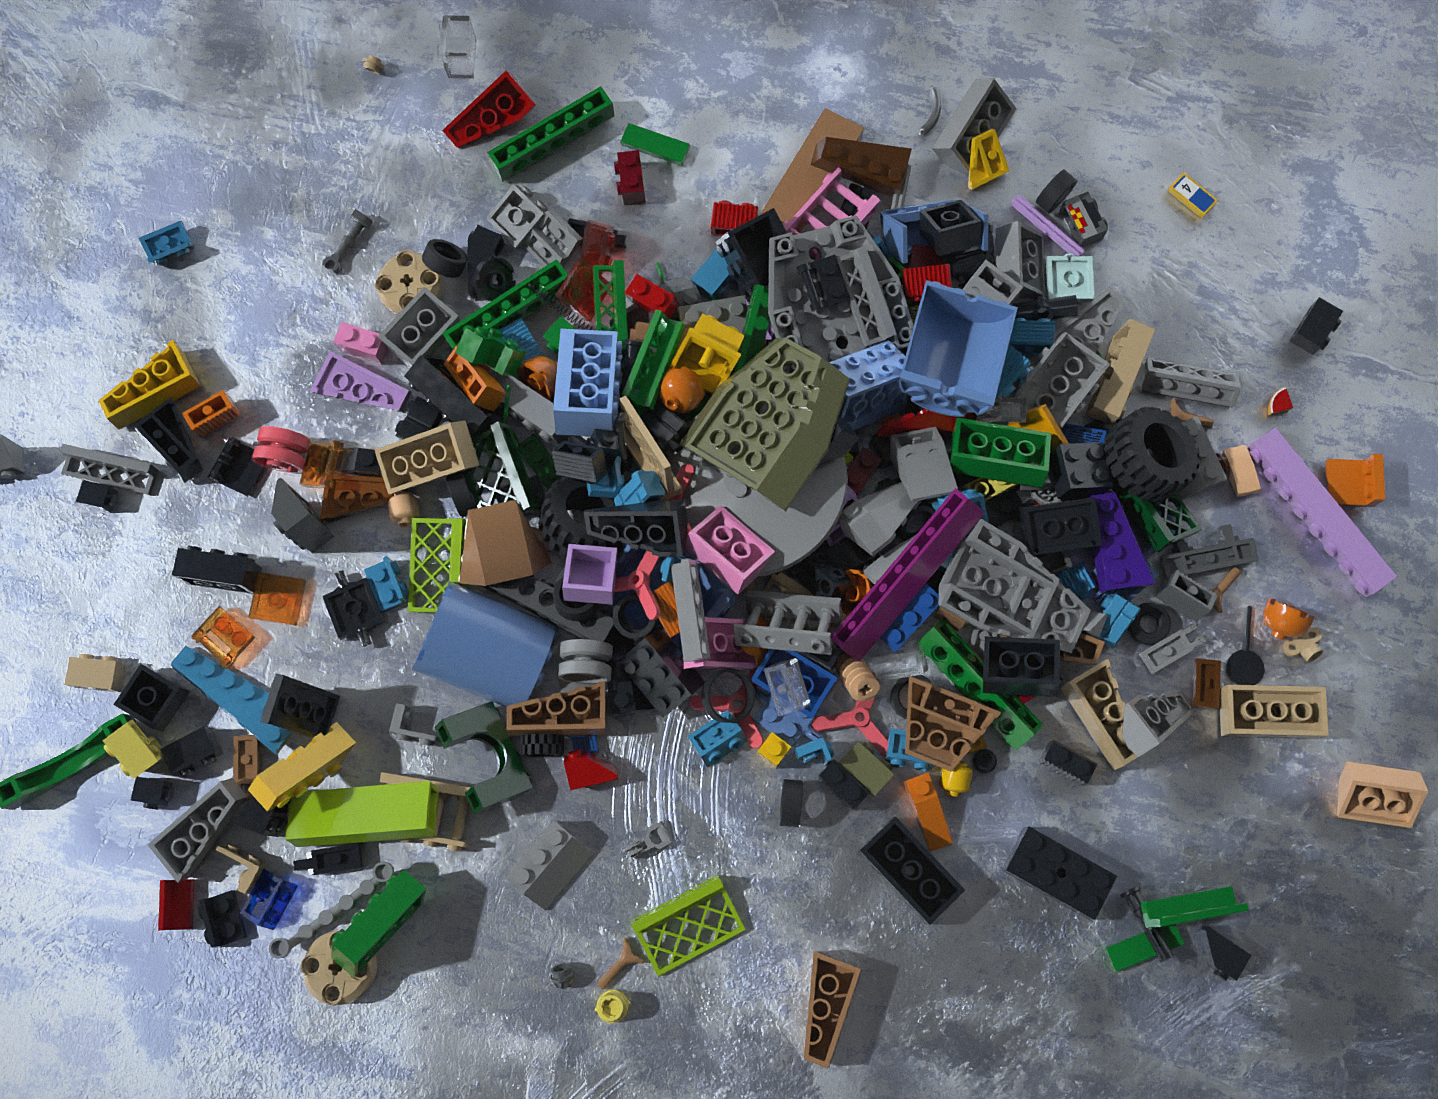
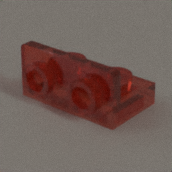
M591 220L586 222L580 266L593 269L594 265L612 264L610 250L614 247L616 235L613 234L614 226Z

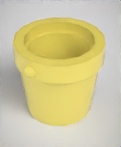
M608 990L599 997L595 1011L603 1021L617 1023L627 1015L631 1002L628 1001L621 991Z

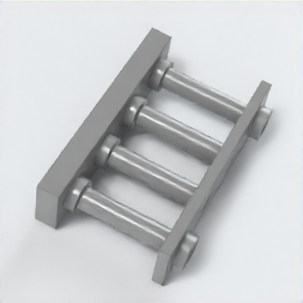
M747 590L745 601L749 617L746 625L734 624L735 645L831 655V633H827L830 622H841V598ZM759 615L773 617L769 627L756 626ZM782 618L796 619L794 628H779ZM806 620L820 621L817 632L803 630Z

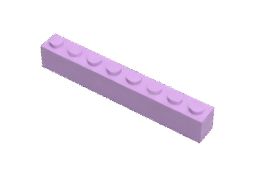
M1276 427L1247 448L1252 461L1259 464L1263 469L1265 477L1276 485L1280 496L1288 500L1293 506L1294 513L1305 521L1309 526L1310 533L1314 537H1318L1324 545L1326 553L1335 558L1339 563L1340 570L1351 578L1359 593L1368 597L1397 578V575Z

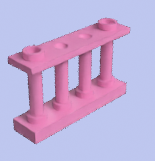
M837 168L833 173L830 172L826 175L822 182L823 185L790 221L786 220L783 223V226L787 233L792 232L793 235L801 234L796 229L803 221L807 222L814 229L827 227L810 214L818 204L838 220L851 217L852 215L848 216L825 198L832 189L858 207V212L855 215L863 226L879 210L880 199L875 195H872L869 200L861 199L839 182L842 170ZM810 249L809 252L814 255V259L819 260V252L815 249Z

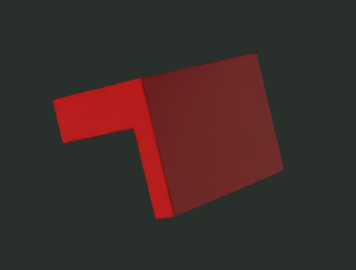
M185 879L179 883L176 880H160L158 931L193 929L195 879Z

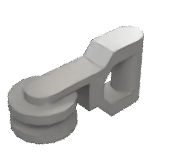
M660 821L648 827L646 837L643 838L646 849L643 847L638 848V845L641 844L638 841L624 848L623 852H628L626 855L627 859L630 857L633 859L652 848L660 850L673 843L663 821ZM654 830L657 831L662 841L658 845L652 843L649 837L650 832Z

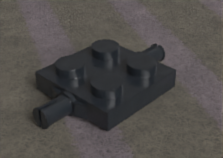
M343 570L339 571V573L336 572L334 575L339 587L322 597L338 639L342 640L352 635H358L362 647H366L367 644L371 645L372 642L367 631L371 627L385 621L368 579L363 578L356 582H348Z

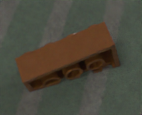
M825 137L816 144L811 165L829 173H833L837 168H840L842 170V178L890 197L902 188L912 148Z

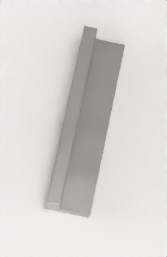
M866 246L857 248L852 253L836 257L851 298L848 302L864 347L888 340L897 335ZM853 260L855 265L853 274L844 270L842 261ZM853 280L862 285L863 291L860 296L851 290ZM861 302L870 308L871 312L868 318L860 315L858 308ZM869 324L877 328L880 337L869 340L866 332Z
M1147 358L1145 362L1146 374L1142 383V391L1229 407L1235 406L1241 389L1238 374Z
M62 444L60 453L66 456L61 472L63 476L105 484L114 488L151 496L159 471L153 465ZM74 460L81 461L84 466L83 469L76 473L70 471ZM97 466H103L106 473L98 478L94 477L91 470ZM119 471H124L128 478L120 483L116 482L112 475ZM141 476L149 477L145 489L137 487L134 480Z
M683 559L681 563L671 564L684 662L710 659L697 561Z

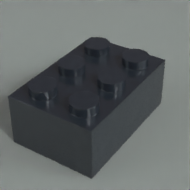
M188 545L187 549L178 548L172 576L188 585L256 595L262 567L244 553L234 552L233 555H226L225 551L210 549V552H205L200 547Z
M661 627L654 630L617 661L662 717H665L690 697L705 682L695 669H684L683 654Z
M985 636L983 693L1058 697L1060 640Z

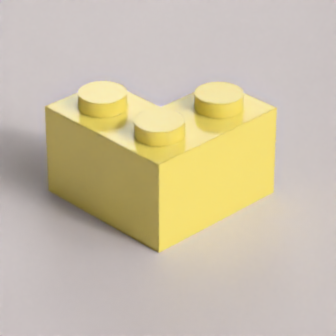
M130 720L102 740L105 743L104 749L111 757L115 756L121 763L119 766L122 772L128 777L131 775L133 779L163 758L160 751L162 746L153 735L147 738L133 720Z

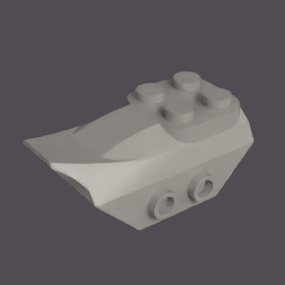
M1066 332L1058 338L1050 349L1045 347L1037 358L1040 362L1036 367H1030L1032 370L1027 375L1026 381L1009 403L1012 407L1013 415L1046 404L1061 429L1073 413L1078 415L1086 404L1083 400L1087 394L1092 397L1100 385L1097 384V381L1110 366V363Z

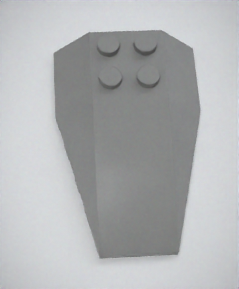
M979 519L958 544L939 584V606L979 629L1013 638L1060 640V651L1072 653L1091 610L1069 588L1066 589L1054 574H1051L1042 566L1043 563L1037 557H1033L1022 542L983 519Z

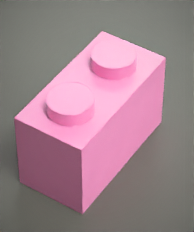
M341 322L333 341L340 352L382 365L388 351V347L378 338L379 333L345 322Z

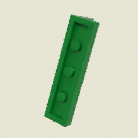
M614 260L612 265L593 266L596 330L612 331L614 329V331L618 332V341H622V356H624L626 349L624 340L628 339L626 297L624 293V260ZM599 272H611V281L607 285L599 279ZM605 291L613 300L608 307L600 301V296ZM606 313L614 320V325L609 330L601 323V318Z
M754 285L742 334L745 336L738 350L741 356L733 368L731 376L763 349L770 323L768 314L769 289L765 288V286Z
M655 310L622 393L623 396L628 398L632 406L652 411L660 393L662 379L670 368L686 327L683 322L668 319L660 310Z
M1232 886L1140 902L1145 927H1162L1249 911L1247 903L1236 904Z

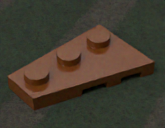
M326 474L320 519L325 521L387 505L389 499L395 493L388 494L383 477Z

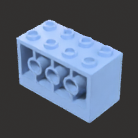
M561 329L553 408L555 433L557 435L591 436L595 428L613 431L618 415L619 388L621 387L620 370L622 368V341H618V332Z
M890 341L829 362L850 379L839 415L853 430L899 413L905 408L909 394L901 391L899 379L906 356Z

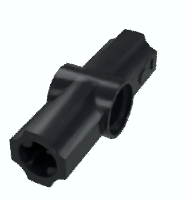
M1076 295L1057 298L1039 296L1033 301L1013 303L1012 305L1018 307L1015 319L1024 318L1027 321H1037L1045 318L1051 321L1052 319L1078 316ZM1040 308H1047L1045 312H1037Z

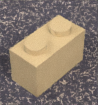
M79 654V658L69 657L64 685L78 689L121 692L125 664L117 662L118 658L111 656H102V660L94 659V655Z

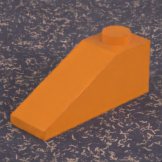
M456 346L444 362V365L474 405L495 411L507 393L498 381L479 364H472L455 353L458 347Z
M929 773L903 782L929 852L952 844L953 842L939 798Z

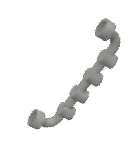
M388 862L376 864L373 868V878L362 881L358 889L350 895H343L339 899V903L329 910L321 911L317 919L309 925H302L294 936L289 939L276 938L272 940L269 945L270 955L277 959L284 958L289 955L292 948L303 940L313 939L317 930L324 925L333 924L337 916L344 910L355 908L357 901L363 896L374 894L378 885L382 882H387L394 875V867Z

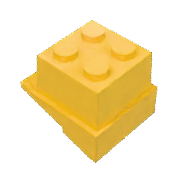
M702 313L694 329L689 328L670 368L676 366L674 369L687 367L693 370L702 378L704 382L702 385L703 389L714 394L716 389L728 379L739 360L741 353L738 350L745 335L732 326L720 323L717 318Z

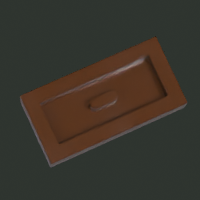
M1194 659L1192 707L1219 709L1221 661Z

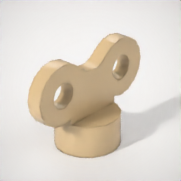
M1310 627L1300 639L1287 640L1284 642L1283 652L1290 657H1296L1301 654L1308 663L1315 661L1323 653V650L1317 644L1322 637L1320 630ZM1314 634L1315 638H1310L1308 635ZM1289 646H1294L1296 649L1290 650Z

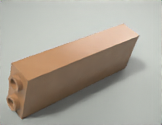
M825 108L760 215L775 208L782 224L786 220L790 221L823 185L822 182L829 173L811 165L816 144L825 137L861 141L864 127ZM818 204L810 214L815 217L821 206ZM803 221L796 230L799 233H804L810 225Z

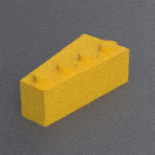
M337 722L330 726V730L325 736L319 733L305 748L300 746L286 760L282 758L256 776L248 791L267 812L276 806L278 808L283 807L293 796L296 798L300 797L310 786L317 787L327 776L334 777L341 771V764L356 742Z

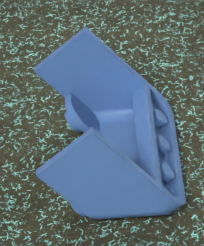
M947 200L881 211L880 223L889 254L902 263H908L907 255L912 254L913 244L929 246L920 235V210L958 200ZM963 201L981 220V245L976 247L986 251L988 250V214Z

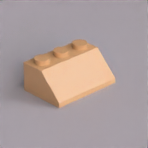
M1346 761L1338 784L1337 817L1412 828L1428 790L1420 772Z

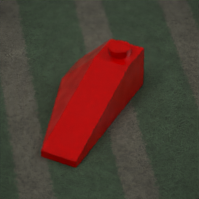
M506 70L442 131L458 148L520 121L536 104L512 73Z
M924 409L918 412L916 416L912 412L888 421L876 433L878 436L891 437L894 434L936 427L944 441L952 438L956 419L973 420V412L966 413L965 417H957Z

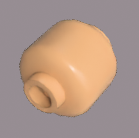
M397 492L389 499V518L393 523L398 524L399 527L412 526V518L420 517L419 500L411 492Z

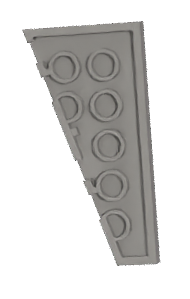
M1109 287L1078 312V316L1072 317L1055 331L1054 343L1066 332L1096 353L1125 302ZM1029 354L1025 356L1032 363L1029 368L1031 366L1036 367L1040 362L1037 359L1039 355Z

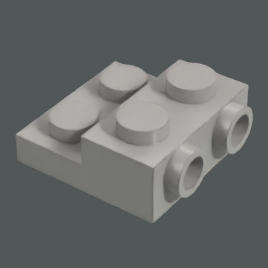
M513 184L486 219L515 248L519 249L524 244L530 231L539 226L548 207L540 200L535 202L531 198L533 193L526 186L519 187Z

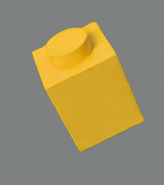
M771 732L757 751V754L777 768L790 751L791 746Z

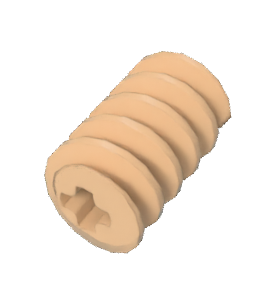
M845 652L837 659L835 665L836 672L853 699L863 702L874 698L878 694L880 685L863 658L861 661H858Z

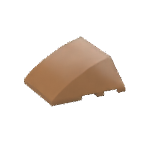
M516 500L468 510L459 584L487 586L534 575L552 562Z
M909 676L905 754L952 772L969 752L972 745L985 733L989 725L1001 712L941 686Z

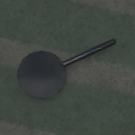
M1250 605L1247 607L1244 650L1232 653L1226 663L1227 675L1236 685H1256L1261 681L1265 672L1261 657L1249 650L1252 606Z

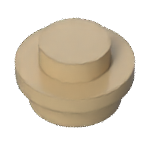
M369 55L368 58H363V68L370 72L380 74V71L384 69V65L381 64L382 60L375 56Z

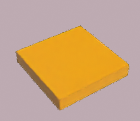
M1046 404L1010 416L1005 420L1006 424L1011 427L1051 433L1050 452L1060 444H1068Z

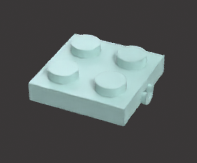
M1067 253L1064 256H1047L1045 260L1047 298L1076 295L1077 302H1092L1094 300L1092 256H1074L1073 253Z

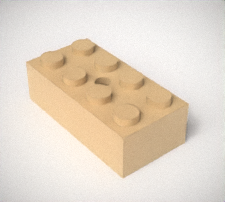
M466 421L448 423L374 450L388 494L406 491L480 466Z
M1226 685L1220 688L1221 736L1319 739L1329 736L1326 687Z

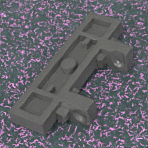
M1231 524L1217 528L1221 533L1220 541L1216 542L1217 545L1194 549L1193 546L1188 547V543L1184 539L1173 544L1174 548L1170 549L1171 554L1159 557L1164 579H1167L1176 570H1179L1185 576L1257 562L1259 557L1254 538L1240 540L1238 535H1233Z

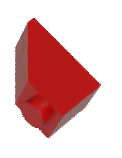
M573 750L567 756H564V767L570 790L618 779L617 767L589 751Z

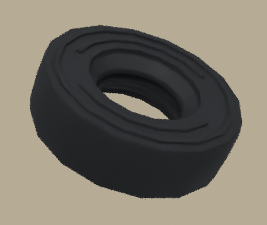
M1150 602L1138 605L1141 610L1129 626L1128 632L1138 643L1155 645L1165 639L1170 633V616L1158 604ZM1151 615L1156 618L1158 627L1155 632L1148 633L1141 628L1140 621L1143 616Z

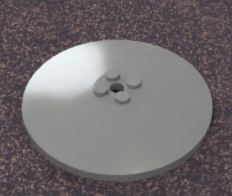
M763 405L759 409V414L766 413L769 405ZM698 415L687 424L689 427H691ZM735 445L731 450V454H737L741 449V445ZM683 448L678 452L670 449L667 453V460L675 477L683 464L689 463L694 467V474L682 500H685L687 520L692 529L721 505L775 551L774 555L757 576L785 570L811 555L830 535L845 504L848 477L844 456L817 466L785 512L766 500L757 491L702 457H696Z

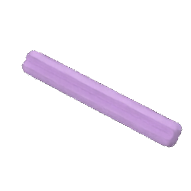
M1018 195L1014 198L1011 205L1067 253H1073L1074 256H1082L1085 249L1024 197Z

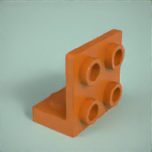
M1372 454L1365 460L1327 459L1325 461L1326 490L1339 505L1374 507L1385 500L1383 454Z

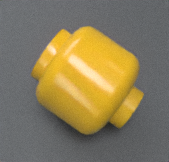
M960 761L952 772L942 768L939 785L946 790L947 795L960 797L961 793H966L970 790L973 770L968 767V763Z

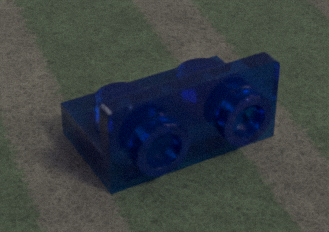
M263 869L240 914L258 926L274 930L298 885L284 880L270 870Z

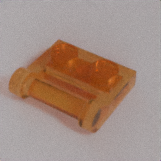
M336 440L310 441L299 485L306 488L333 489L335 482L333 481L339 453L343 451L344 443Z
M218 606L193 633L191 639L196 643L202 644L220 661L222 667L228 669L255 639V636L227 611ZM209 631L213 632L231 649L227 654L207 637Z

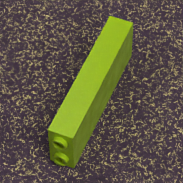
M431 781L306 791L298 798L293 796L288 804L289 817L288 824L285 827V840L295 847L434 837L439 789Z

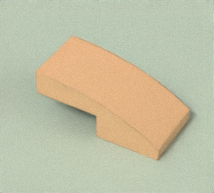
M1246 445L1224 449L1222 456H1226L1229 461V480L1237 497L1260 492L1261 487L1258 475Z

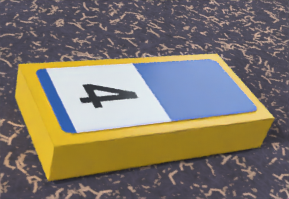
M1184 172L1168 189L1169 193L1200 218H1203L1218 202L1213 195Z

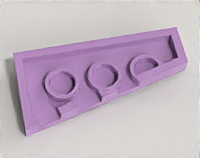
M332 351L329 352L310 389V392L398 412H402L411 394V391Z

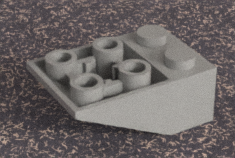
M985 260L963 290L971 298L983 295L988 299L1006 302L1012 306L1019 297L1023 286Z
M936 427L891 435L890 458L912 502L950 495L955 488L958 490L944 441Z

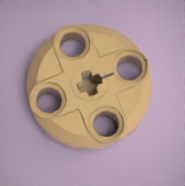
M410 250L399 252L398 255L385 263L375 280V288L380 300L396 315L408 305L423 287L427 288L438 299L441 300L444 291L443 277L425 266L422 261L423 254ZM412 261V263L409 266H405L406 263ZM436 279L433 284L428 285L429 281ZM388 285H392L390 289L385 290Z
M339 931L328 932L316 939L309 947L300 964L304 983L308 991L314 998L327 1005H344L358 1000L370 989L377 972L376 955L366 964L367 974L363 977L359 972L354 978L331 958V947L334 943L332 939ZM315 959L319 962V968L316 972L312 969V963ZM335 987L340 991L337 1000L332 996V991Z

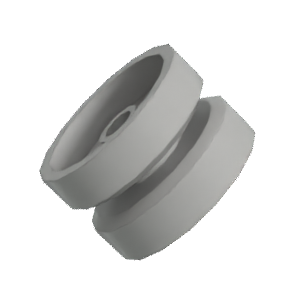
M573 639L561 642L560 657L566 661L559 664L558 678L582 684H596L605 681V683L610 682L612 667L606 663L612 660L613 646L606 642L586 639Z

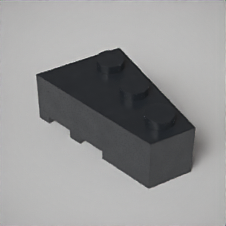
M171 397L133 425L140 437L184 483L203 470L178 409Z

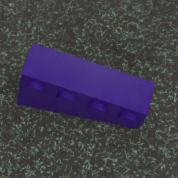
M1116 493L1090 496L1096 499L1102 545L1092 547L1100 593L1147 588L1155 584Z

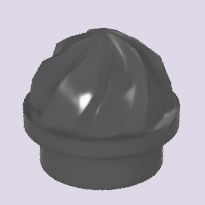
M569 963L557 964L551 969V982L557 988L566 989L573 984L575 971L570 967Z

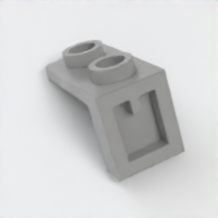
M396 703L389 732L396 734L395 739L410 741V737L419 739V744L433 746V742H441L437 736L405 730L406 726L410 725L412 712H410V707Z

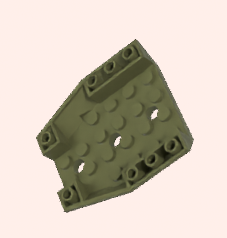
M786 337L776 338L716 389L678 445L696 457H702L760 493L766 500L786 512L828 451L850 379L821 356ZM796 365V370L793 373L786 374L789 366ZM763 405H769L766 413L759 414V409ZM735 445H741L740 451L732 455V448Z

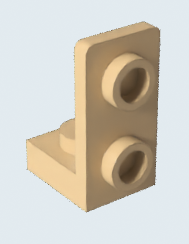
M227 843L226 846L218 845L217 851L249 867L240 875L237 890L243 894H253L267 867L260 864L261 859L251 854H248L247 857L240 854L241 849Z

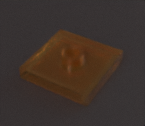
M258 572L248 618L296 626L306 580Z

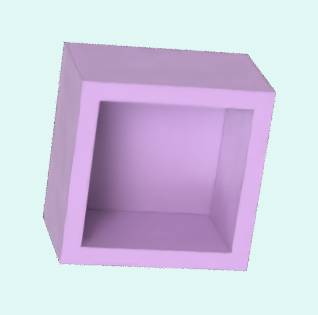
M568 544L562 586L564 600L613 604L618 564L617 548Z

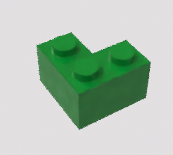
M477 326L476 328L466 327L455 353L472 364H485L502 376H516L526 351L519 347L520 344L518 342L502 337L503 333L495 328L487 330Z

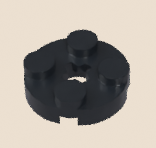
M486 257L477 265L474 276L471 279V285L481 299L491 302L516 286V280H513L512 274L515 272L507 260ZM495 275L497 276V284L492 283V277Z

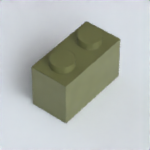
M858 741L839 761V764L870 792L869 795L874 797L895 774L891 772L893 767L884 759L879 761L873 755L875 751L866 742L861 744Z

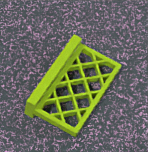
M412 518L408 612L436 613L439 605L435 600L445 592L449 581L468 588V584H459L458 582L461 572L467 519ZM419 523H426L432 530L424 538L418 533ZM444 524H452L451 534L445 539L438 530ZM434 534L442 541L435 550L427 543ZM424 545L431 554L422 562L417 557L418 550ZM446 546L450 550V558L444 563L437 553ZM434 557L441 564V567L432 574L425 565ZM421 569L429 576L422 585L416 580L417 573ZM445 569L449 573V581L443 586L436 577ZM432 581L440 588L433 597L425 590ZM422 592L429 601L423 607H415L416 596Z
M718 875L631 920V926L635 934H637L657 976L746 930ZM719 893H722L725 899L723 910L709 907L712 897ZM707 900L706 905L700 904ZM694 906L704 909L701 922L687 918L689 910ZM727 906L729 907L731 913L726 912ZM708 910L721 914L717 927L704 923ZM685 912L684 917L679 916V914ZM724 915L734 918L738 927L731 931L720 929ZM672 918L683 920L679 934L665 930L668 920ZM686 922L699 926L695 939L682 935ZM664 923L662 928L657 927L658 925ZM702 927L716 931L712 941L706 943L698 940ZM651 929L661 932L657 945L647 943L643 933ZM719 932L724 933L722 936L718 937ZM664 933L677 937L674 950L660 947ZM680 939L694 943L690 953L685 955L676 952ZM697 944L703 945L696 949ZM650 948L655 949L654 955L652 954ZM658 950L672 954L669 964L659 968L655 960Z

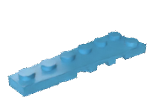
M185 646L171 662V666L194 687L199 688L206 697L217 703L225 713H229L237 720V723L254 734V737L274 754L277 755L294 734L285 729L260 722L269 696L268 692L188 646Z

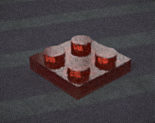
M577 258L555 296L586 322H591L595 315L593 267L583 258ZM599 273V279L607 285L609 282ZM606 291L600 296L601 302H603L607 295Z

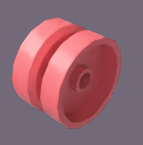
M274 426L260 427L257 441L261 445L254 448L252 461L263 467L281 472L302 473L306 459L301 454L308 452L310 439L301 433Z

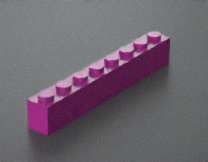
M955 488L835 631L831 639L843 651L861 661L985 512Z

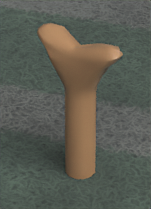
M1172 398L1170 412L1173 417L1177 416L1185 421L1198 416L1202 426L1212 428L1213 419L1183 411L1176 399Z
M1233 567L1212 591L1217 594L1213 606L1219 613L1223 612L1221 596L1241 574V571L1236 567Z
M627 938L623 939V949L619 959L596 982L603 990L627 964L644 963L642 957L633 953Z

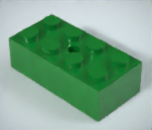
M957 418L952 433L949 456L952 471L957 474L1042 488L1049 471L1051 433Z
M403 870L399 875L397 873L392 875L386 883V889L382 893L376 892L368 902L370 905L364 911L359 910L350 920L352 924L346 930L341 929L332 939L334 943L331 947V958L353 978L424 902L426 888L406 870Z

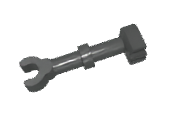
M356 209L351 214L352 220L356 223L348 235L343 236L341 239L343 242L336 252L326 257L322 262L325 268H328L331 263H335L332 268L335 274L340 272L342 258L349 248L355 245V239L364 227L369 228L373 223L369 217Z

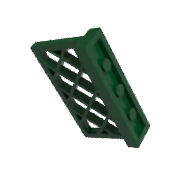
M496 422L490 425L491 429L472 438L473 446L477 448L476 456L478 461L482 451L490 453L486 467L483 465L478 466L485 469L480 482L476 481L473 476L476 467L464 471L477 508L485 507L484 505H493L497 494L500 493L506 496L504 502L511 501V498L517 500L524 515L540 510L510 426ZM491 436L495 440L492 451L484 448L487 438ZM496 456L500 457L503 462L500 472L491 469ZM490 472L498 474L494 488L486 485ZM504 477L508 478L511 483L508 493L499 490ZM484 487L493 490L488 503L484 502L481 498Z
M1111 475L1113 482L1111 489L1116 493L1117 498L1156 553L1202 530L1177 493L1164 501L1162 500V504L1149 500L1144 501L1138 499V496L1130 495L1126 488H1122L1118 484L1117 478H1113ZM1168 501L1172 502L1177 509L1174 510L1168 507ZM1156 509L1161 511V517L1156 511ZM1167 514L1176 517L1175 523L1167 520ZM1181 521L1187 522L1191 529L1181 526ZM1169 528L1175 530V534H1174V535H1173L1172 532L1169 530Z

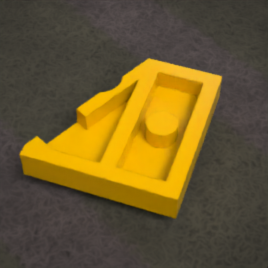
M990 129L972 138L968 180L969 189H974L1010 171L995 129Z

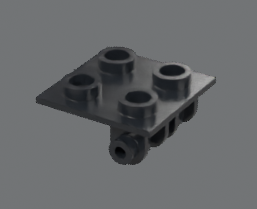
M229 437L207 478L248 497L264 467L252 461L253 448L241 443L240 440L234 437Z

